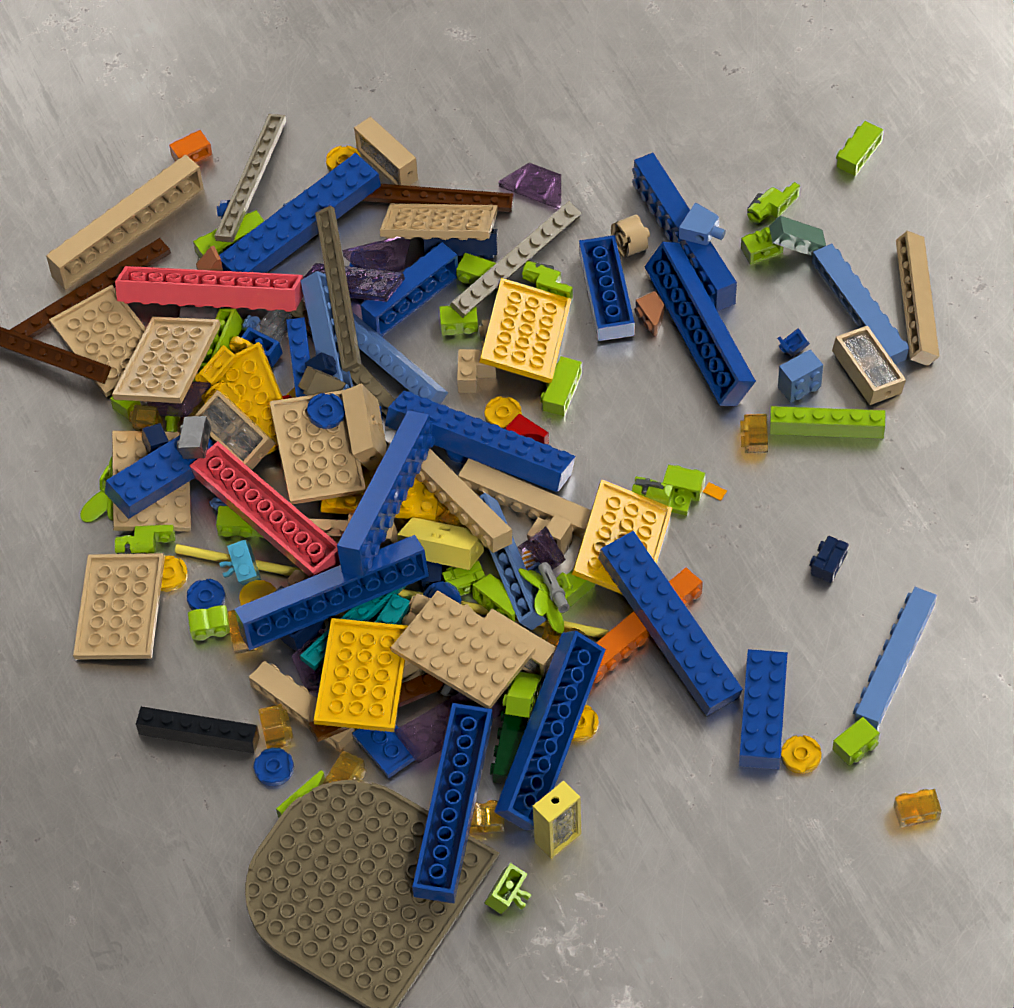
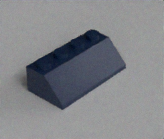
M492 229L490 238L486 240H477L476 238H468L467 240L450 238L442 240L433 237L431 239H424V256L433 247L443 242L457 256H464L465 253L474 256L483 255V258H494V255L498 253V229Z

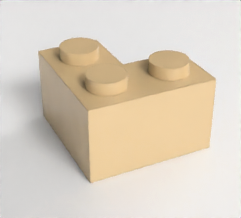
M459 349L458 393H477V378H496V367L479 363L482 350Z
M554 515L551 521L538 517L527 533V545L562 560L572 544V522L565 517Z

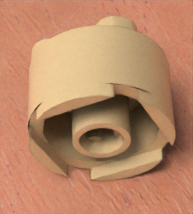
M637 214L611 225V236L615 235L618 251L621 256H631L648 249L650 232L647 227L643 226Z

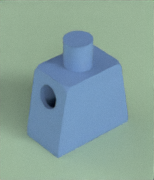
M694 203L679 227V239L702 245H708L713 237L722 240L726 233V230L719 228V216L698 203Z

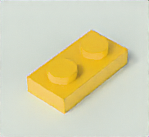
M223 345L199 374L212 385H215L238 357Z

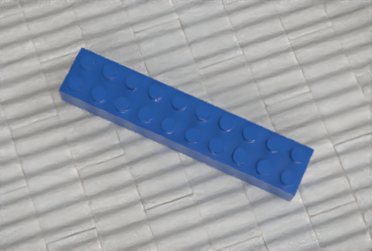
M354 153L221 253L219 256L223 271L267 273L319 233L316 212L332 206L335 209L337 220L381 186L379 173L357 153Z
M650 153L635 159L634 168H632L634 179H632L633 186L639 190L643 202L648 204L650 213L655 215L658 226L664 229L667 240L680 243L717 312L735 305L737 282L711 241L708 245H702L679 239V227L690 209L655 154Z
M662 242L644 267L719 405L737 406L755 384L756 380L680 243Z
M403 391L388 407L386 427L398 430L408 410L429 414L430 422L433 424L432 435L435 437L434 445L552 491L558 492L572 474L576 456L553 448L548 444L537 442L532 438L519 435L514 431L503 429L496 424H490L480 418L469 416L462 411H456L446 405L435 403L428 398H422L412 392Z
M407 411L337 545L342 573L364 577L367 570L371 569L372 561L378 555L380 545L385 541L388 529L393 526L396 514H399L401 504L406 500L409 488L413 487L414 479L420 473L423 461H426L430 447L434 446L433 424L430 422L429 414Z
M632 531L601 548L598 559L706 717L738 699L743 688L636 533Z
M413 535L379 549L378 555L372 561L371 569L367 570L364 577L342 573L341 565L239 606L234 610L240 635L250 651L429 576L425 550L417 537Z
M576 630L561 634L494 813L525 831L534 830L533 805L555 787L606 650Z
M452 703L413 882V896L416 898L455 903L493 722L492 709Z

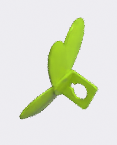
M112 457L99 480L101 491L89 499L81 510L80 517L84 522L96 520L106 510L108 518L113 521V501L105 494L106 480L113 476Z
M519 568L518 572L520 575L539 589L534 600L536 613L540 616L546 614L553 630L558 634H562L564 632L562 615L558 611L555 602L551 600L550 592L542 575L533 570L527 571ZM562 572L556 579L558 583L563 580L562 589L566 591L570 587V583L566 574Z

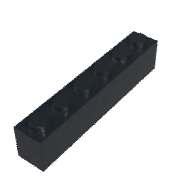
M142 706L136 721L138 734L142 736L255 754L260 737L258 727L254 724Z

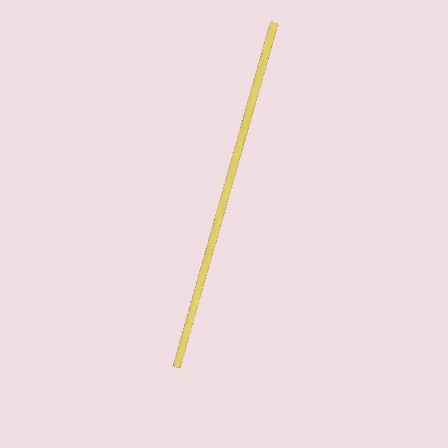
M177 544L175 547L176 554L217 562L232 561L230 554L181 544ZM255 559L258 570L291 576L295 570H301L296 567ZM403 589L398 595L411 600L417 593L422 595L424 593ZM461 601V605L468 604L477 614L487 615L489 613L481 604ZM515 614V621L519 622ZM548 619L539 625L552 628ZM564 621V631L567 632L576 630L583 635L602 638L609 632L607 629Z

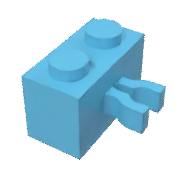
M242 540L228 545L227 548L232 561H223L219 564L222 568L225 566L232 568L222 573L223 577L227 578L235 572L238 582L243 586L249 582L261 580L250 543Z

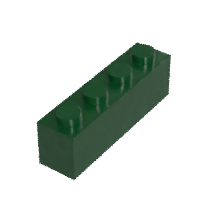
M502 710L501 713L503 725L502 728H498L497 739H499V745H495L493 754L496 760L495 763H491L490 767L493 783L505 784L530 719V717L505 714L506 710Z

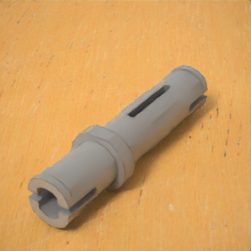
M547 562L540 564L538 569L550 592L551 600L555 602L560 613L567 612L570 606L565 598L564 589L560 588L550 565Z

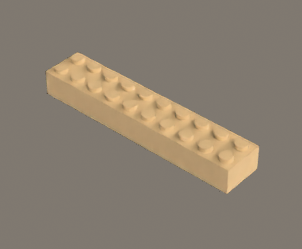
M184 155L171 166L162 170L157 176L148 180L146 184L136 189L128 197L122 199L117 205L108 209L99 218L94 219L88 226L79 230L77 234L65 240L59 247L51 250L46 257L52 278L66 290L203 190L200 166L187 155Z

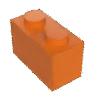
M201 130L169 144L171 156L175 161L187 155L196 163L212 155L211 144Z

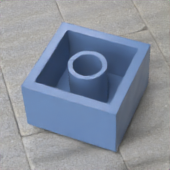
M811 349L779 366L778 389L790 403L802 399L806 394L817 391L821 387L823 364Z

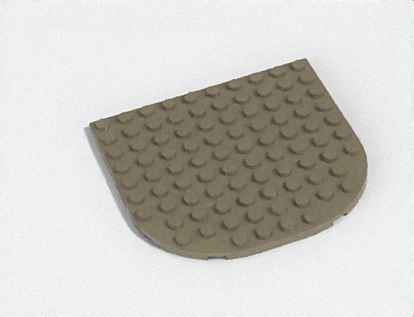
M358 780L334 781L315 787L311 792L301 798H297L288 806L260 844L248 868L245 882L246 906L250 920L258 935L277 954L365 1008H398L498 859L500 853L469 835L455 903L416 898L413 896V882L429 811L399 793L377 783L370 784L358 782Z

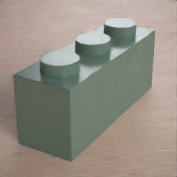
M779 216L769 225L774 244L813 256L814 251L826 246L822 229L783 216Z

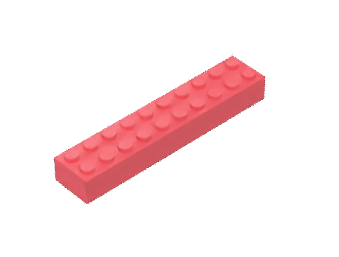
M125 266L115 281L117 301L126 304L140 302L141 304L159 303V305L176 304L177 306L194 305L195 307L212 306L213 308L230 307L231 309L248 308L249 310L266 309L268 311L277 309L291 312L297 309L304 296L300 281L303 279V275Z
M217 441L207 450L206 458H198L190 465L195 478L306 575L313 577L340 565L337 549L338 543Z

